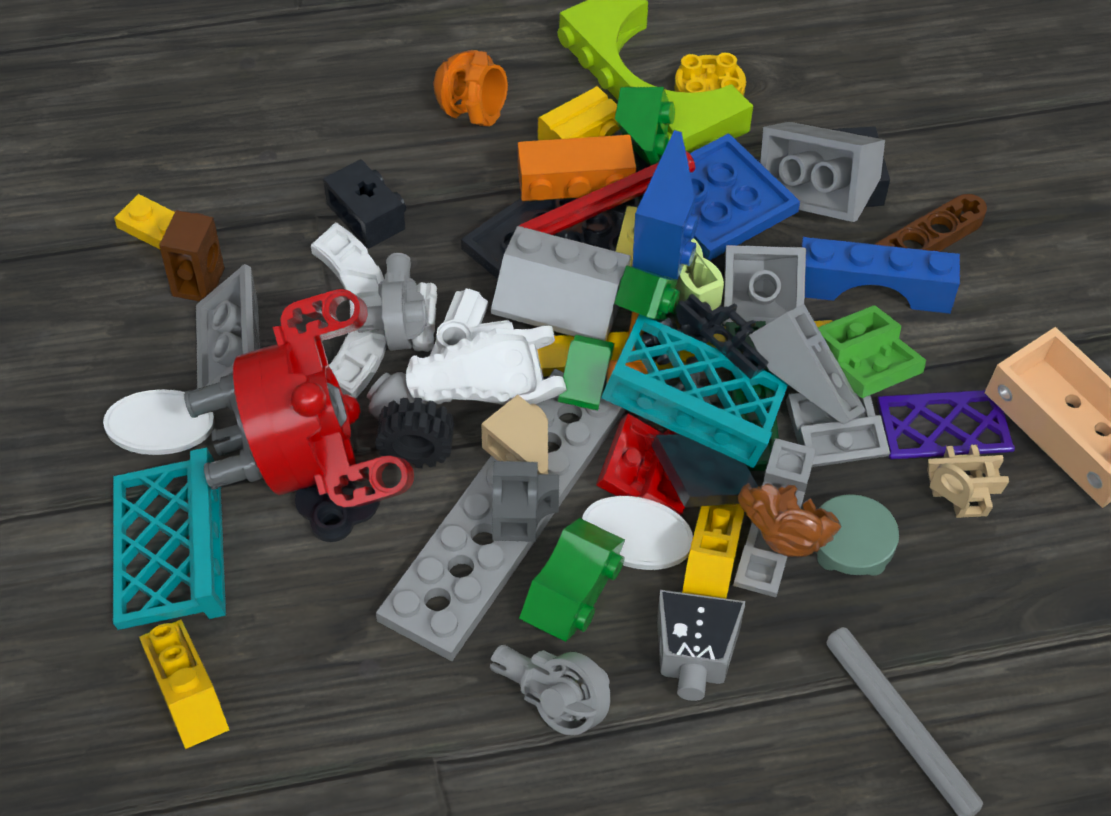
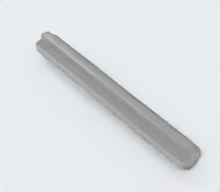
M844 627L832 632L826 642L829 649L958 816H974L983 806L981 798L851 632Z

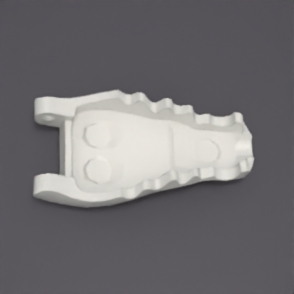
M540 326L533 329L494 328L487 333L482 331L473 340L469 341L464 338L456 345L447 346L441 354H433L426 358H419L417 355L413 356L406 370V383L410 395L413 399L422 398V402L458 399L505 405L516 395H519L529 404H537L556 397L567 390L563 377L553 376L545 380L543 378L537 349L548 346L555 341L552 326Z

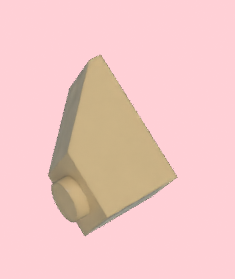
M516 395L481 424L482 448L497 461L538 462V474H548V418L539 406L529 404L522 397Z

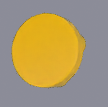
M721 53L718 56L688 54L681 59V65L675 75L674 87L675 92L696 93L716 90L732 84L744 96L746 77L742 69L737 65V58L733 54Z

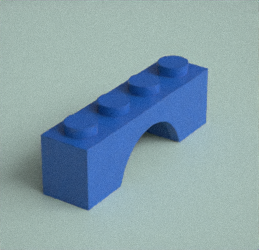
M803 237L801 248H806L805 298L834 301L841 293L850 288L861 285H880L901 293L908 300L913 310L951 314L960 284V254Z

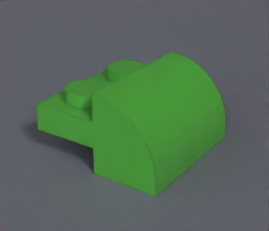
M875 305L818 327L853 391L861 398L924 373L926 359L899 339L901 325Z

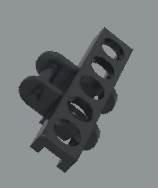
M694 294L689 295L686 301L683 302L681 300L678 302L675 311L750 379L765 370L769 362L745 341L748 334L755 332L753 328L756 322L754 320L747 322L736 313L738 306L735 303L724 308L720 305L711 311ZM729 318L740 327L735 336L721 325ZM714 334L723 335L727 342L718 341Z

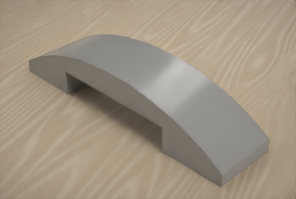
M775 438L763 486L769 483L779 489L781 487L785 488L787 485H795L797 488L795 496L797 504L801 509L816 449ZM753 523L750 527L746 545H744L733 586L777 597L788 556L773 551L763 539L761 530Z

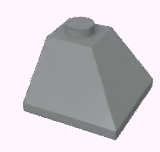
M726 245L724 307H729L735 303L738 306L736 313L745 321H766L767 325L783 314L803 305L805 299L806 248ZM729 318L728 320L724 321V325H725L726 322H733V321Z

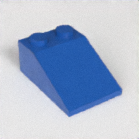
M674 130L635 213L632 262L634 267L678 280L683 266H690L693 261L696 243L691 242V240L695 236L699 223V216L693 215L695 195L682 132Z

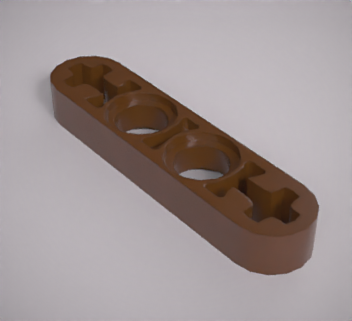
M963 194L957 196L874 245L907 248L903 242L914 240L921 244L922 248L919 250L940 252L982 226L987 205L977 195ZM942 224L948 227L950 232L939 233L933 230L931 226Z

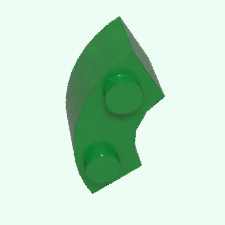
M578 518L564 528L548 562L532 580L519 619L565 642L571 638L577 629L584 632L593 619L595 613L593 606L608 579L615 580L623 567L625 557L620 555L625 539L581 518Z

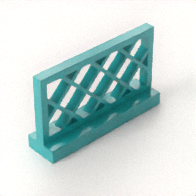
M639 314L601 398L754 468L769 443L772 435L771 429L788 384L765 370L750 379L717 348ZM643 330L656 336L661 345L646 348L639 335L640 331ZM686 350L693 353L698 362L684 365L677 351ZM666 354L674 368L659 371L652 357ZM642 360L648 374H643L625 364ZM724 367L732 371L736 379L722 382L715 368ZM704 371L711 385L697 388L690 374ZM679 377L686 391L683 392L667 385L664 380ZM761 384L774 390V396L760 400L752 386ZM741 388L749 403L735 406L728 391ZM717 394L725 409H720L705 402L702 397ZM755 412L762 424V428L744 420L741 415Z
M207 447L190 451V460L113 476V624L118 630L204 612L209 619L226 616L221 487L211 490L206 481L204 464L215 462ZM187 475V484L176 496L164 489L173 478ZM139 485L147 486L149 489L135 504L126 500V488ZM158 495H161L170 502L154 518L144 510ZM181 508L188 513L189 518L176 532L166 526L165 523ZM140 517L148 522L149 525L134 541L126 536V530ZM160 530L171 538L155 555L144 547ZM182 544L189 549L190 555L176 569L167 563L166 560ZM140 553L150 561L134 578L126 573V566ZM161 567L172 575L157 592H154L144 584ZM181 581L190 586L191 600L173 604L166 600ZM139 590L151 598L140 611L127 613V603Z

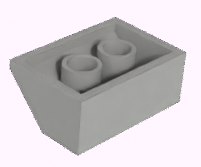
M784 122L763 127L760 163L800 201L799 210L855 222L858 220L881 179L885 140L793 122Z
M517 226L503 256L491 314L538 327L552 326L553 331L574 337L576 334L606 341L620 308L614 302L626 265L630 266L631 255Z

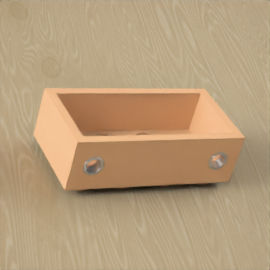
M1054 327L997 364L985 394L1103 508L1111 502V378L1062 332ZM1066 403L1072 404L1075 408L1068 406ZM1096 431L1101 432L1104 436L1097 434Z

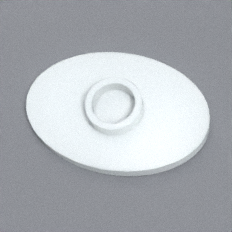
M162 389L142 391L120 399L107 410L103 423L107 436L119 447L140 454L163 455L181 452L202 443L212 433L215 420L213 412L192 418L184 401L185 392Z
M614 496L596 501L583 514V520L625 539L620 555L625 557L623 566L643 570L665 569L680 564L689 556L693 540L691 528L678 513L658 502L634 496Z

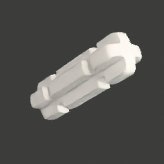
M421 282L417 285V292L424 296L427 314V326H425L424 331L419 336L412 339V347L418 352L422 350L429 352L434 347L437 287L431 282L427 284Z

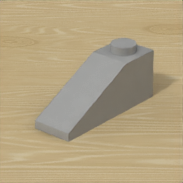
M804 304L783 314L749 335L754 343V349L769 362L767 365L769 371L843 425L866 411Z

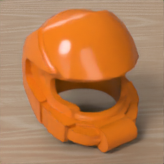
M468 50L454 54L448 58V61H444L438 67L433 82L434 94L440 108L451 117L457 118L460 114L468 112L472 124L489 127L500 117V111L507 96L508 81L504 69L500 65L494 64L492 58L487 55V52ZM462 99L460 105H454L458 100Z

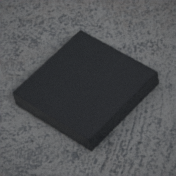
M681 434L656 435L651 445L684 507L739 504L738 495L744 485L749 483L752 488L758 487L745 463Z

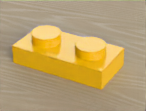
M138 194L114 219L118 229L160 249L159 244L175 212Z

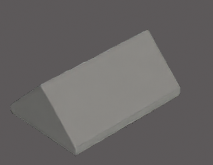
M246 264L242 265L196 305L197 389L218 383L221 377L233 374V364L236 356L260 349L258 300L252 270Z

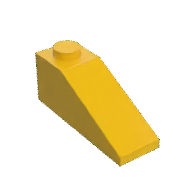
M740 504L701 506L690 547L682 593L727 599L745 512Z

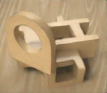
M977 445L970 446L968 455H955L953 446H946L944 458L928 459L927 471L933 497L943 496L951 501L954 505L956 518L988 516L993 508L990 494H1001L1009 483L1008 476H1000L999 468L1004 461L1003 455L980 456ZM970 470L971 475H967L964 471ZM969 502H978V506H969Z

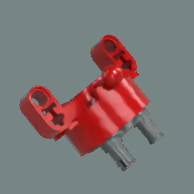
M337 289L288 305L282 312L281 326L273 327L277 344L236 356L233 364V374L221 377L218 383L192 391H185L184 401L192 418L228 407L234 411L238 423L212 431L213 441L218 440V442L230 439L214 445L219 456L236 450H240V454L204 464L206 481L211 490L248 479L249 482L264 479L270 489L277 495L317 485L319 495L328 493L330 499L336 505L342 507L364 506L401 495L409 490L414 481V470L405 459L395 456H382L362 463H356L350 442V425L359 418L360 405L352 395L342 394L337 378L329 367L322 343L324 340L354 332L365 324L368 317V309L360 297L351 291ZM345 300H351L354 304L352 317L346 321H338L336 317L338 305ZM303 314L312 319L324 317L328 323L327 326L326 323L320 320L309 322L306 324V332L297 328V324L303 322ZM394 463L400 468L402 477L397 486L389 488L382 480V473L386 466ZM348 478L350 481L358 482L369 480L372 487L365 486L354 490L353 497L342 492V487L348 485Z

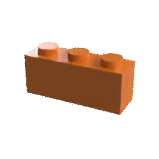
M630 135L518 142V174L522 201L580 198L636 173Z

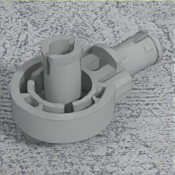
M393 253L386 259L387 274H385V280L381 281L378 287V294L381 297L382 305L367 307V320L358 329L359 333L384 329L390 351L411 349L412 339L419 336L424 331L425 326H427L424 296L417 292V285L410 278V257L403 253Z
M501 645L491 657V661L500 664H490L491 671L519 683L521 692L525 694L524 700L537 706L538 712L544 721L557 732L565 735H579L600 724L609 711V677L593 660L583 654L568 652L554 656L542 650L534 654L532 658H529L506 645ZM564 674H566V675L572 676V678L565 677V676L562 677V676H563ZM583 717L586 718L585 722L577 721L582 719Z

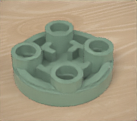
M841 495L825 502L820 508L832 512L839 520L841 529L834 535L833 541L827 543L826 546L821 547L816 552L817 561L820 566L827 570H837L850 575L868 574L874 576L881 574L893 558L899 541L898 525L891 512L876 500L862 495Z

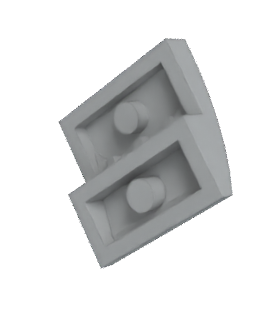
M801 393L788 395L786 403L798 444L816 449L812 467L889 456L890 451L881 415L875 416L870 395L864 398L858 396L866 411L844 425Z

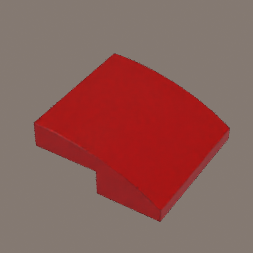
M628 413L619 423L596 486L616 496H634L658 502L681 515L685 507L651 446L656 435H676L678 433L670 429L661 433Z

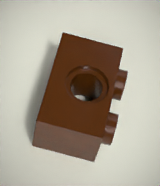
M176 210L159 244L171 294L174 297L200 302L217 287L225 269L214 217Z

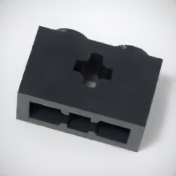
M362 159L323 178L326 204L367 249L405 230L404 212H406V205L403 198L398 192H392L385 185L381 174L375 169L371 170Z

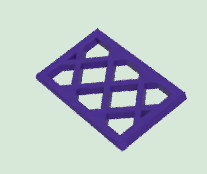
M986 390L878 396L877 404L890 451V460L944 456L946 446L941 447L935 443L944 431L964 442L963 445L953 446L955 455H968L971 445L978 446L979 454L1014 452L1015 446L1012 443L1004 411L985 394ZM990 401L992 411L986 417L968 404L970 402ZM949 404L954 409L944 419L926 407L927 405ZM907 406L913 411L902 422L890 414L889 407ZM961 412L980 423L971 435L951 424ZM918 415L923 416L938 426L928 438L909 426ZM988 428L999 435L1001 443L983 444L977 439ZM903 433L921 446L920 448L899 449L897 439Z

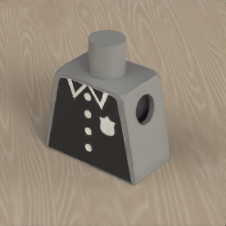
M660 590L657 613L660 672L665 677L679 678L677 690L679 697L691 701L701 700L705 697L706 682L724 683L741 628L745 601Z

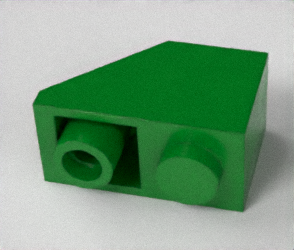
M621 87L615 121L622 135L631 136L634 151L648 166H652L660 161L669 142L667 131L668 125L674 123V103L669 102L664 87Z
M626 265L614 304L648 318L664 319L669 312L674 313L679 300L680 290L675 289L677 283L675 279Z

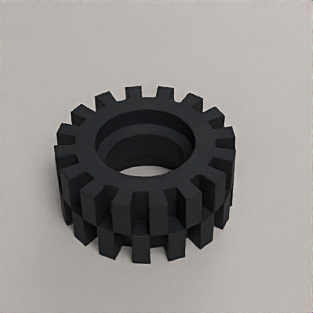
M400 398V404L393 400L389 402L388 407L384 406L381 409V414H379L376 449H380L379 454L381 456H395L405 459L408 463L415 464V468H423V463H426L429 468L436 466V461L442 464L446 461V457H449L451 454L454 430L453 416L451 413L447 414V409L444 406L436 409V402L431 400L427 404L422 403V398H415L413 403H410L408 398Z

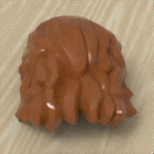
M749 483L744 485L738 495V502L752 523L761 530L767 545L775 552L784 556L806 557L813 552H818L821 547L833 541L834 535L841 529V524L832 512L822 508L816 509L811 498L803 503L804 510L800 509L795 496L797 490L795 485H787L785 488L781 487L779 489L769 483L756 488H752Z

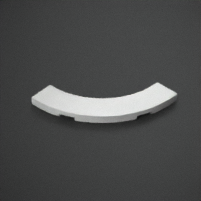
M335 222L311 244L312 254L323 261L335 273L345 290L351 291L360 297L367 307L381 306L382 302L378 294L379 283L384 281V277L379 266L370 257L366 247L352 233ZM349 300L351 318L354 313V304ZM384 329L363 331V333H359L356 330L348 333V336L345 337L339 352L329 364L337 378L342 394L352 395L354 398H357L375 375L387 347Z

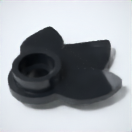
M349 478L348 485L342 487V492L353 497V491L357 488ZM312 486L297 490L295 495V505L299 514L310 521L313 534L325 542H336L346 538L351 533L354 525L371 519L380 506V501L360 507H342L336 505L330 499L328 493L319 495L318 488ZM329 522H338L335 525H327Z

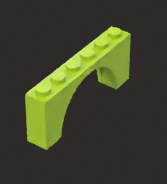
M587 0L560 12L559 29L557 31L560 43L563 47L568 48L578 58L581 66L588 69L598 79L601 87L607 89L617 100L621 87H656L635 76L624 65L619 56V52L624 44L635 34L647 28V0ZM732 84L716 90L696 93L665 90L669 102H673L675 107L674 123L668 125L667 134L669 140L674 130L682 132L685 151L688 153H692L728 133L735 139L750 132L753 105Z

